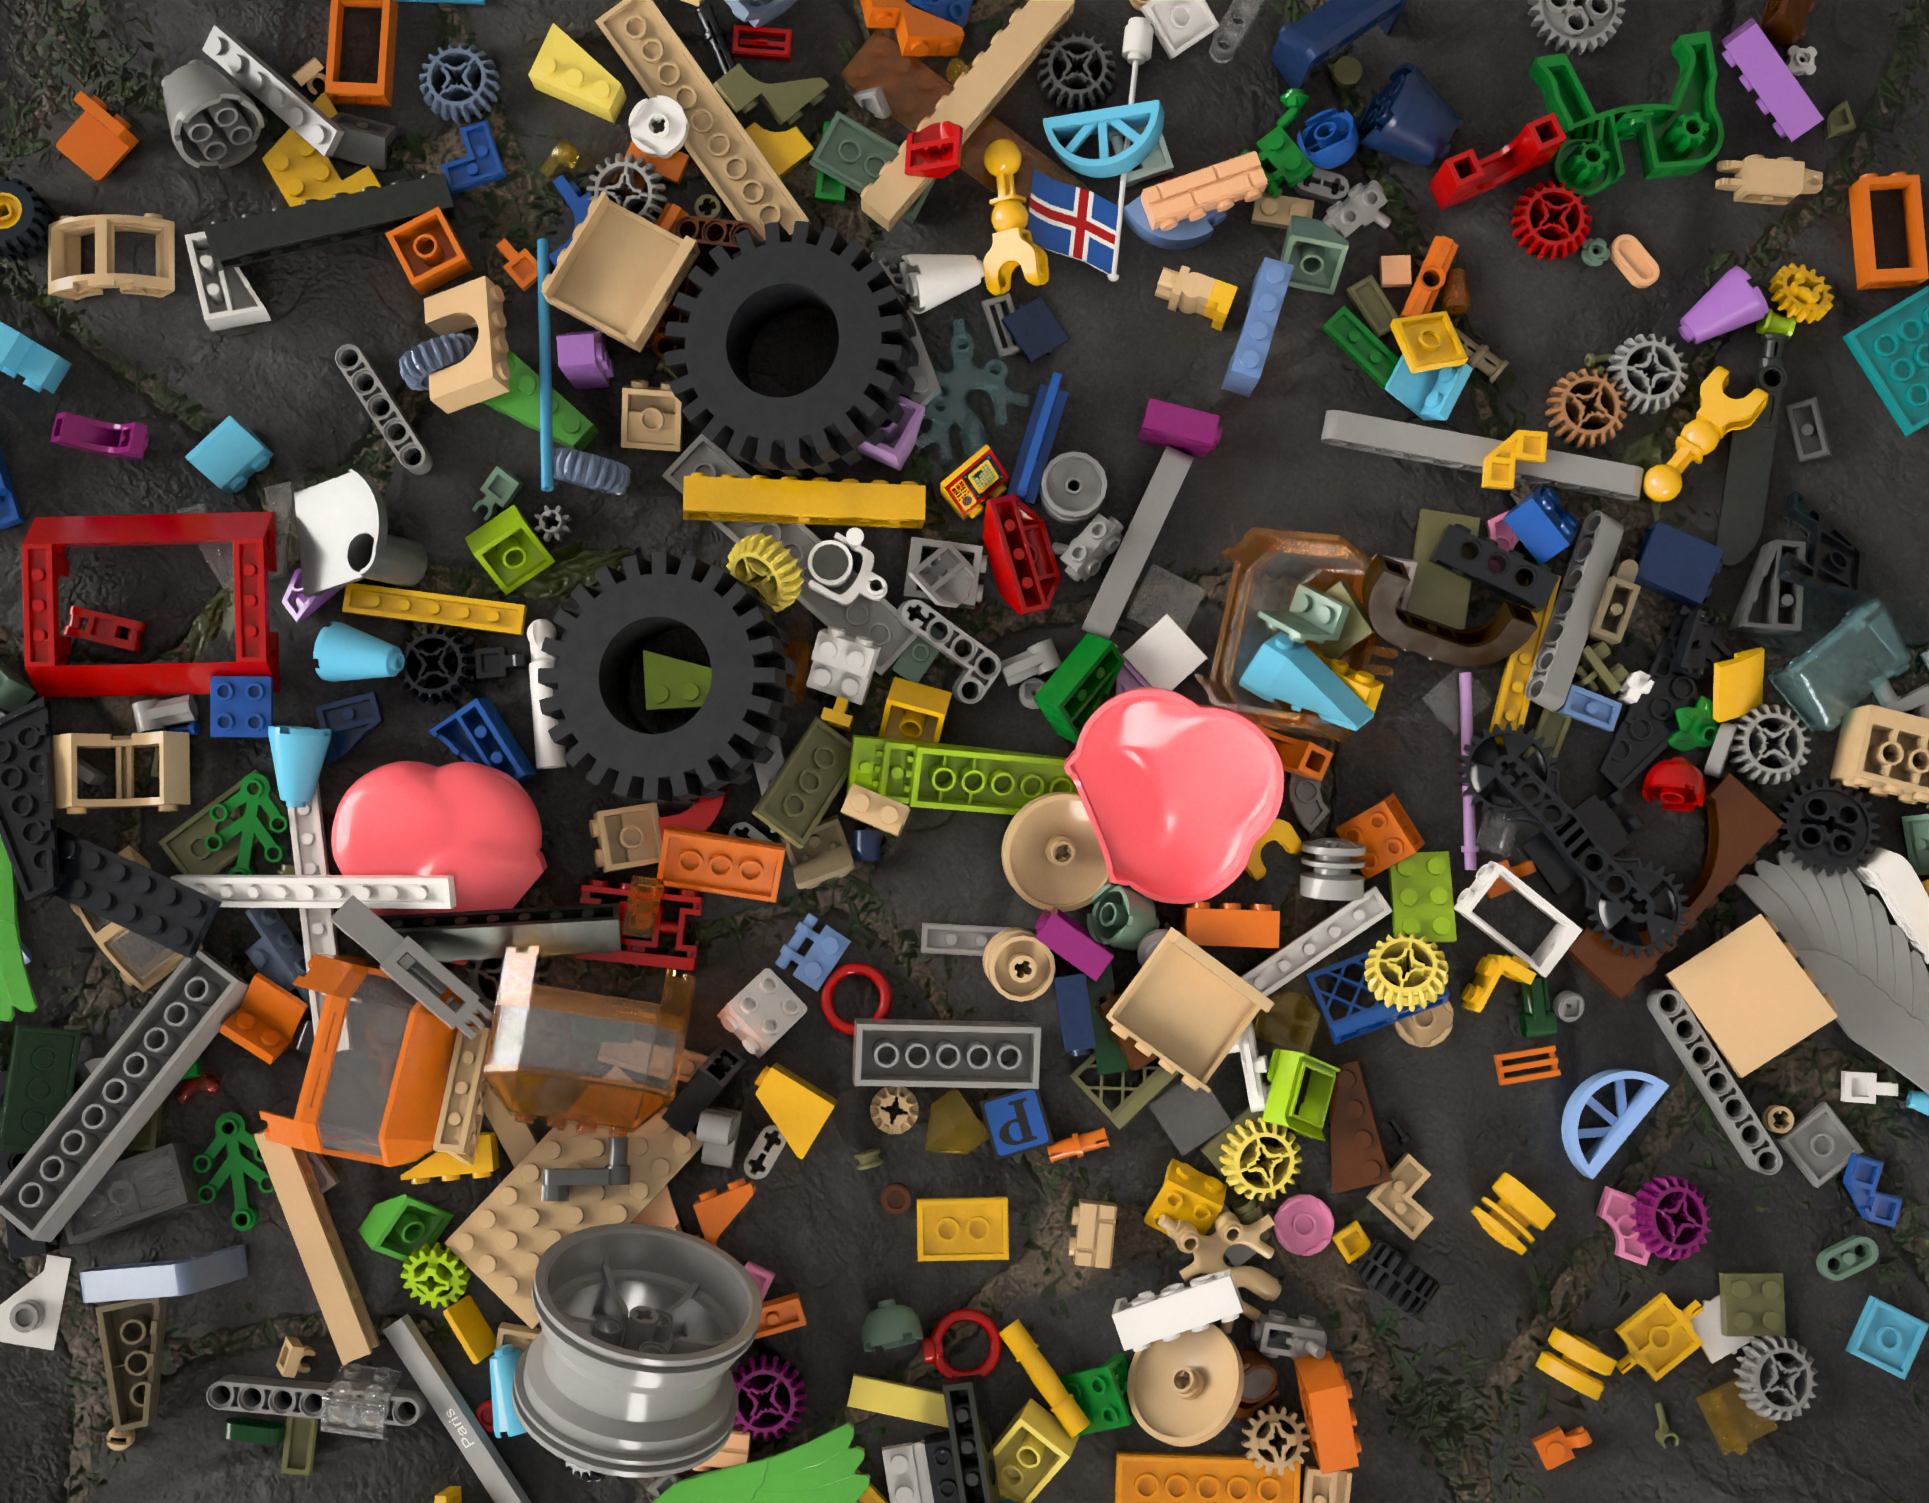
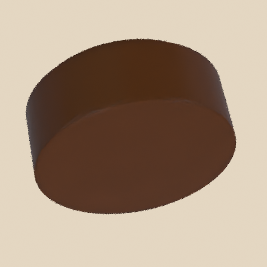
M901 1183L888 1185L881 1195L882 1207L892 1215L905 1213L911 1205L909 1189Z

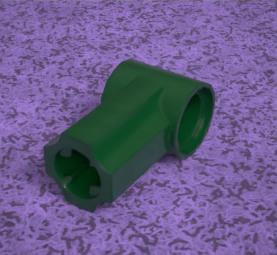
M1535 977L1531 985L1519 982L1522 1011L1519 1014V1026L1523 1038L1555 1036L1557 1033V1020L1553 1009L1550 1008L1547 977Z

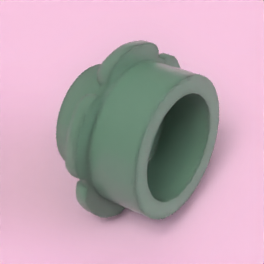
M1601 238L1587 239L1582 245V261L1588 266L1602 265L1603 261L1608 260L1610 256V250L1606 247V241ZM1594 249H1596V250L1598 251L1597 254H1594V253H1593V250H1594Z

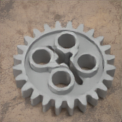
M1528 0V4L1533 6L1529 10L1528 15L1536 16L1531 23V27L1540 26L1541 28L1536 36L1540 37L1546 34L1548 38L1545 45H1549L1552 41L1556 42L1555 51H1558L1562 45L1566 46L1567 55L1574 48L1577 49L1579 55H1582L1586 47L1590 52H1593L1598 45L1603 47L1608 39H1611L1617 32L1615 29H1618L1622 24L1620 18L1625 13V9L1620 7L1625 0H1555L1560 3L1561 7L1555 6L1551 0ZM1592 6L1598 7L1601 13L1595 12ZM1569 23L1575 24L1579 30L1571 28Z

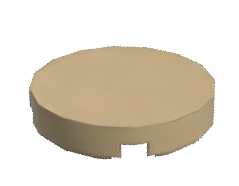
M1447 1001L1445 1004L1393 1023L1397 1034L1408 1044L1418 1047H1432L1444 1041L1451 1032L1454 1016L1453 1008L1450 1002Z

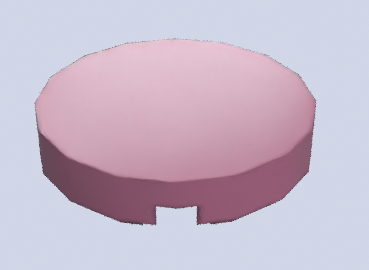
M1298 1193L1287 1197L1278 1205L1273 1216L1275 1223L1273 1231L1278 1242L1287 1251L1296 1255L1311 1256L1321 1252L1330 1243L1334 1228V1218L1331 1210L1321 1199L1311 1194Z

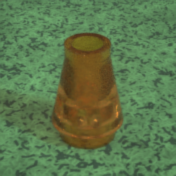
M1454 268L1448 271L1441 305L1449 315L1465 314L1471 305L1466 271L1461 268Z

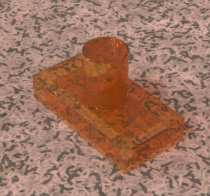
M633 875L621 926L622 935L652 939L664 888L663 879Z

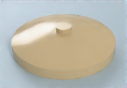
M1053 792L1042 795L1023 806L1013 817L1002 842V865L1010 885L1029 904L1042 910L1047 909L1048 911H1051L1054 906L1062 912L1073 911L1089 905L1094 894L1101 887L1111 885L1101 847L1078 793Z
M1209 1323L1210 1327L1200 1332H1192L1191 1329L1181 1332L1180 1337L1169 1342H1163L1162 1339L1150 1342V1347L1135 1352L1127 1378V1394L1131 1411L1139 1425L1149 1435L1166 1444L1186 1447L1210 1440L1230 1422L1241 1401L1244 1388L1242 1358L1232 1339L1212 1323Z

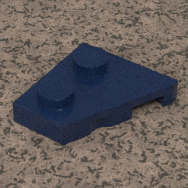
M374 691L315 707L320 728L332 729V736L327 750L330 763L338 762L384 722L378 695Z

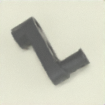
M609 1137V1165H606V1168L542 1169L541 1201H569L570 1185H629L630 1165H627L629 1137Z

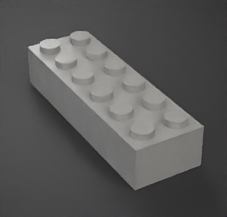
M854 1018L852 1080L854 1086L1039 1089L1041 1027L1036 1022Z

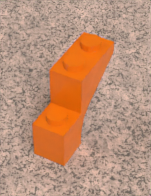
M860 0L866 27L895 28L902 56H958L965 36L963 29L959 25L917 9L905 0Z
M743 1177L728 1183V1189L717 1193L716 1188L698 1195L700 1200L696 1201L693 1207L704 1238L701 1239L717 1246L720 1234L755 1193L756 1185L754 1179L746 1182Z

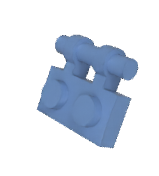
M808 913L804 921H799L794 928L797 931L787 945L784 944L779 952L781 954L775 964L785 970L790 961H794L798 964V967L792 975L818 992L851 943V940L827 924L820 934L813 930V927L819 919ZM809 938L814 943L806 955L803 956L797 951L805 939Z

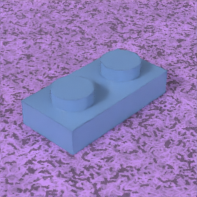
M1571 684L1564 704L1556 712L1602 730L1613 732L1622 703Z

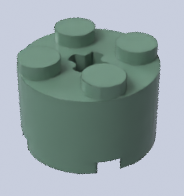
M1105 885L1094 894L1090 904H1094L1092 914H1087L1088 931L1095 941L1104 945L1134 951L1147 933L1159 928V920L1156 917L1153 900L1141 895L1132 888L1120 885Z

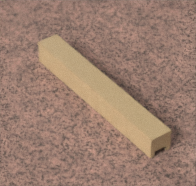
M265 1129L254 1134L256 1143L343 1366L347 1365L353 1360L371 1354L373 1352L372 1349L381 1344L323 1194L321 1195L320 1186L314 1171L311 1169L306 1151L266 1140Z

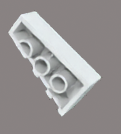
M1231 1269L1194 1278L1190 1281L1191 1286L1185 1287L1183 1283L1168 1285L1160 1291L1161 1294L1155 1295L1151 1290L1142 1292L1129 1303L1126 1297L1117 1299L1113 1308L1112 1318L1124 1351L1132 1348L1134 1352L1142 1351L1151 1346L1150 1342L1162 1339L1163 1342H1169L1180 1337L1181 1332L1190 1329L1192 1332H1200L1210 1327L1209 1323L1221 1319L1222 1323H1226L1239 1318V1313L1243 1312L1244 1304Z

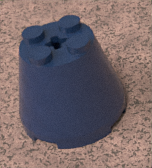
M1405 62L1390 75L1389 79L1392 82L1385 85L1379 95L1375 94L1366 108L1357 128L1361 134L1359 136V143L1366 148L1428 167L1434 159L1442 160L1451 147V144L1448 142L1452 135L1461 128L1464 120L1419 68L1410 62Z

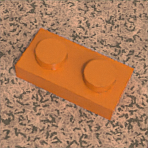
M799 1292L762 1302V1313L755 1339L807 1325V1318Z

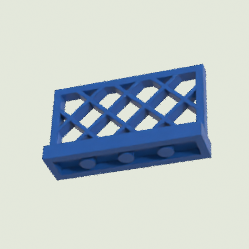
M1053 372L1049 386L1040 384L1006 496L1016 494L1021 499V502L1031 506L1035 504L1043 472L1046 469L1069 392L1059 390L1062 374Z
M1369 951L1306 974V979L1329 1028V1035L1334 1045L1445 1004L1450 993L1445 985L1443 995L1437 994L1435 1003L1427 1000L1425 1010L1418 1004L1415 1005L1413 1012L1409 1010V1006H1403V1009L1399 1012L1397 1004H1392L1387 1008L1385 1002L1379 1004L1380 1001L1377 1000L1373 1007L1367 1009L1355 1004L1360 991L1374 996L1375 992H1370L1368 987L1363 985L1365 981L1364 974L1360 983L1347 979L1343 975L1346 968L1353 965L1364 969V972H1366L1365 964L1362 962L1369 959ZM1341 970L1340 975L1335 974V972ZM1327 976L1337 980L1332 994L1320 990L1315 980ZM1340 982L1357 989L1352 1002L1335 996ZM1323 997L1329 999L1327 1005H1326V1003H1325ZM1332 1001L1349 1007L1346 1017L1333 1021L1329 1012ZM1353 1009L1358 1011L1357 1013L1351 1014Z

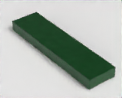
M1110 961L1097 981L1086 975L1096 1048L1093 1049L1098 1076L1128 1071L1125 1058L1095 1009L1096 1006L1102 1003L1100 997L1115 989Z

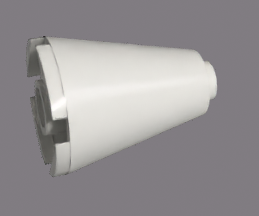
M907 254L901 257L905 262H900L899 272L903 275L901 283L906 286L904 295L910 294L912 302L907 304L913 314L924 313L979 285L981 278L984 277L983 263L980 259L977 260L974 255Z

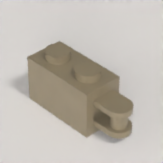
M1628 559L1617 564L1612 576L1607 579L1587 639L1595 642L1603 640L1608 647L1622 641L1641 586L1634 584L1638 573V564L1634 560Z

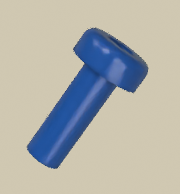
M192 721L189 725L172 726L170 731L189 732L190 735L194 736L199 734L200 726L198 722Z

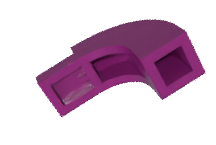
M62 412L56 414L50 443L104 456L143 460L144 451L149 442V431L147 430L148 425L137 422L116 424L90 419L69 412Z

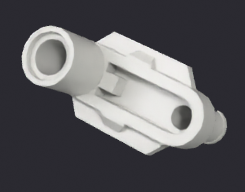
M1251 1021L1228 1054L1237 1052L1241 1054L1251 1112L1254 1113L1265 1110L1271 1085L1263 1083L1262 1073H1266L1269 1069L1267 1055H1258L1254 1027Z

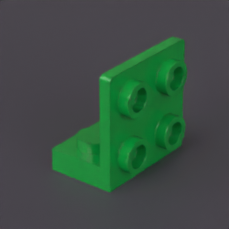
M1123 1352L1113 1354L1101 1366L1063 1374L1059 1377L1067 1392L1074 1395L1073 1398L1091 1422L1078 1435L1081 1436L1129 1426L1136 1420L1128 1400L1127 1378L1129 1366Z

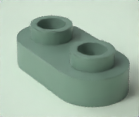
M1853 1235L1821 1251L1817 1257L1816 1266L1822 1276L1833 1281H1840L1872 1266L1878 1259L1879 1250L1872 1239L1862 1235ZM1860 1245L1861 1253L1856 1255L1855 1248ZM1833 1258L1835 1264L1832 1268H1829L1828 1261Z

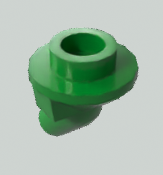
M1288 89L1286 94L1280 96V101L1288 108L1276 122L1283 130L1297 118L1300 111H1302V107L1310 99L1309 95L1304 94L1303 89Z

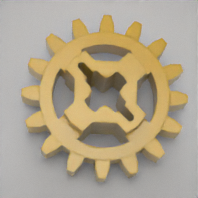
M1791 263L1788 267L1784 265L1770 280L1772 285L1768 288V291L1774 293L1771 300L1778 302L1779 306L1777 309L1779 311L1784 309L1787 311V318L1794 315L1798 323L1805 319L1808 324H1811L1814 320H1821L1833 307L1831 301L1834 299V296L1828 293L1831 286L1824 284L1825 277H1817L1815 275L1816 270L1812 269L1809 272L1804 264L1799 268L1794 263Z

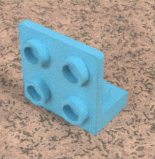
M1402 354L1385 386V390L1423 420H1447L1473 368L1466 363L1460 366L1411 373Z

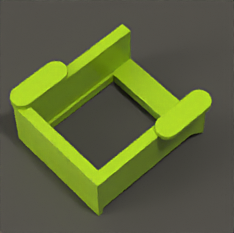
M1275 1049L1267 1073V1079L1272 1083L1262 1121L1293 1129L1295 1134L1299 1136L1326 1141L1322 1129L1336 1079V1072H1340L1341 1069L1305 1053ZM1307 1067L1312 1069L1305 1099L1300 1105L1297 1116L1294 1114L1305 1068Z

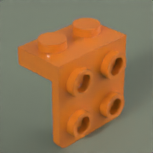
M80 90L73 100L85 111L59 139L56 147L96 182L100 183L110 175L139 140L128 131L131 125L117 113L112 117L106 112L109 107L96 95H93L90 99Z

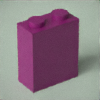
M1150 398L1143 414L1137 441L1164 448L1168 445L1181 452L1206 458L1210 450L1214 451L1216 444L1219 443L1223 426L1218 425L1219 415Z

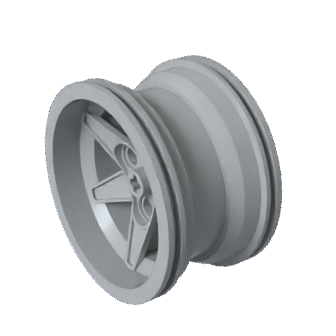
M617 1223L593 1226L571 1233L551 1245L538 1263L532 1289V1302L542 1331L521 1354L516 1365L512 1385L513 1407L524 1429L541 1446L561 1459L594 1472L620 1477L649 1478L672 1475L695 1468L715 1456L728 1441L738 1410V1392L730 1366L753 1343L762 1313L761 1294L750 1273L727 1252L701 1238L678 1230L675 1231L670 1228L648 1224Z

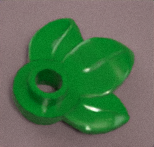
M1700 696L1695 708L1687 706L1675 710L1680 730L1669 738L1668 744L1671 747L1682 752H1688L1697 746L1707 748L1714 744L1719 726L1713 719V702L1710 699Z

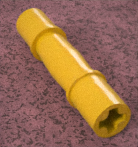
M1016 1319L1000 1331L999 1335L1015 1356V1361L1017 1363L1020 1361L1035 1387L1052 1407L1050 1409L1051 1413L1055 1414L1068 1435L1073 1438L1087 1428L1091 1422L1073 1398L1074 1395L1067 1392L1054 1369L1037 1349L1039 1347L1038 1343L1034 1342L1020 1320Z

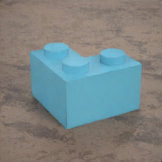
M0 322V371L13 378L17 374L25 377L26 379L23 384L39 393L44 388L54 394L72 363Z

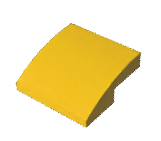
M1759 647L1734 653V659L1714 663L1713 719L1720 723L1750 713L1752 707L1757 709L1759 705L1763 704L1764 648Z

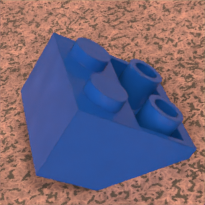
M1543 483L1509 510L1503 518L1536 561L1541 564L1568 547L1579 531L1577 527L1578 521L1570 511H1564L1559 504L1560 499L1556 492L1551 488L1547 489Z

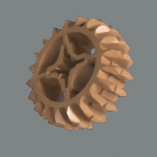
M1585 368L1580 369L1577 374L1571 371L1566 375V379L1561 377L1556 382L1558 387L1554 386L1550 389L1549 393L1552 397H1549L1545 404L1551 408L1545 412V416L1553 417V420L1548 423V427L1556 426L1558 428V431L1555 432V437H1559L1562 434L1566 436L1564 444H1569L1574 440L1575 448L1579 449L1585 444L1587 449H1592L1595 443L1598 446H1602L1606 443V439L1612 440L1616 437L1615 431L1623 428V424L1620 421L1627 417V413L1621 409L1625 408L1628 402L1620 401L1619 398L1624 395V391L1616 392L1614 389L1618 381L1607 382L1608 373H1604L1599 378L1597 369L1591 370L1589 374ZM1575 388L1591 390L1586 396L1579 393L1575 395L1569 391ZM1600 398H1602L1606 409L1602 406ZM1589 401V403H1588V405H1587V406H1588V408H1587L1588 414H1586V415L1583 417V415H1584V413H1585L1584 410H1585V407H1586L1584 404H1586V403ZM1566 409L1572 414V420H1570ZM1586 422H1590L1592 424L1598 423L1602 425V428L1586 430L1582 429L1581 426Z

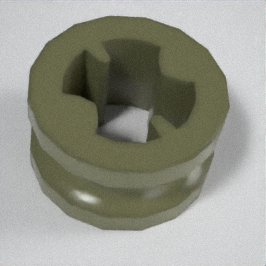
M704 194L696 200L694 210L697 217L721 218L722 208L715 196ZM711 203L712 208L716 206L715 209H712L711 215H706L705 211L700 212L705 209V204Z
M875 1148L855 1154L854 1158L859 1161L857 1170L870 1169L884 1164L883 1159L879 1158L881 1149Z

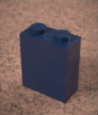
M1657 521L1648 526L1634 561L1638 564V573L1634 584L1680 604H1685L1689 608L1696 607L1705 603L1712 592L1710 583L1713 576H1716L1722 568L1723 560L1721 557L1724 549Z
M1074 972L1054 975L1053 989L1062 1048L1065 1052L1069 1051L1071 1056L1090 1054L1089 1048H1096L1086 974Z

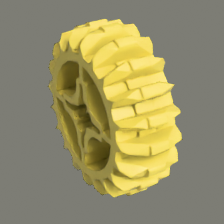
M763 533L748 535L734 545L735 547L732 548V551L727 556L729 563L726 565L733 577L753 588L759 594L758 599L771 606L775 612L782 611L795 602V599L798 598L802 591L801 584L804 582V579L800 576V573L803 569L796 565L798 559L791 556V549L783 547L782 540L775 542L773 535L765 536Z
M1400 931L1397 939H1393L1388 934L1386 943L1378 940L1376 949H1370L1368 953L1369 959L1365 961L1366 972H1364L1366 982H1368V990L1375 992L1377 1001L1385 999V1006L1387 1008L1392 1004H1397L1399 1012L1403 1009V1006H1409V1010L1413 1012L1415 1005L1419 1004L1425 1010L1427 1000L1435 1003L1437 994L1443 995L1445 984L1448 983V963L1445 961L1443 951H1438L1436 942L1428 944L1426 936L1417 940L1414 932L1410 934L1409 938H1405ZM1415 958L1423 961L1424 963L1418 962ZM1409 965V972H1406L1405 979H1403V971H1406ZM1384 977H1388V980L1394 981L1398 986L1390 983Z
M1262 1117L1257 1118L1256 1124L1251 1119H1246V1128H1242L1239 1124L1235 1125L1238 1133L1235 1136L1228 1133L1227 1138L1231 1143L1229 1145H1221V1148L1227 1152V1154L1219 1157V1160L1226 1164L1221 1168V1172L1228 1176L1226 1182L1229 1186H1234V1191L1237 1194L1244 1193V1196L1250 1200L1256 1196L1259 1201H1264L1267 1193L1271 1199H1275L1276 1190L1286 1193L1284 1185L1287 1182L1291 1185L1295 1184V1181L1291 1178L1292 1173L1300 1174V1169L1294 1166L1302 1162V1157L1296 1154L1301 1150L1300 1145L1294 1143L1296 1136L1292 1132L1287 1133L1288 1128L1285 1126L1266 1123L1262 1121ZM1260 1138H1275L1280 1146L1273 1147L1271 1145L1265 1147ZM1249 1144V1150L1241 1156L1243 1150ZM1262 1153L1265 1155V1158H1262L1263 1161L1260 1163V1166L1256 1161L1260 1160L1258 1157ZM1280 1163L1276 1171L1273 1173L1276 1164ZM1248 1171L1251 1173L1257 1171L1262 1180H1247L1243 1177L1242 1172Z

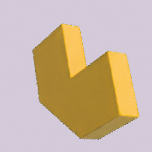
M1518 429L1483 459L1482 488L1512 490L1514 489L1516 461L1541 464L1546 462L1548 432Z

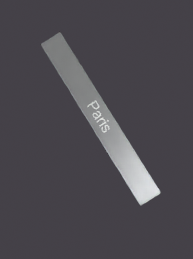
M407 1313L383 1330L384 1334L495 1503H532L409 1314Z

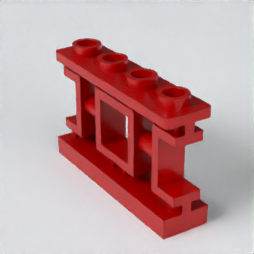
M590 880L589 885H581L582 897H580V903L604 904L605 899L592 898L593 892L633 896L632 902H619L621 944L627 945V949L611 953H581L579 955H572V958L691 971L697 970L699 946L686 945L684 941L687 916H703L705 898L698 897V891L680 889V895L668 894V888L650 886V892L638 891L637 884L620 883L619 889L609 888L608 881ZM653 899L689 902L693 903V908H680L678 923L663 921L664 906L653 905L652 901ZM628 908L655 911L652 941L624 938ZM661 933L677 935L675 950L687 951V957L647 952V947L659 948Z

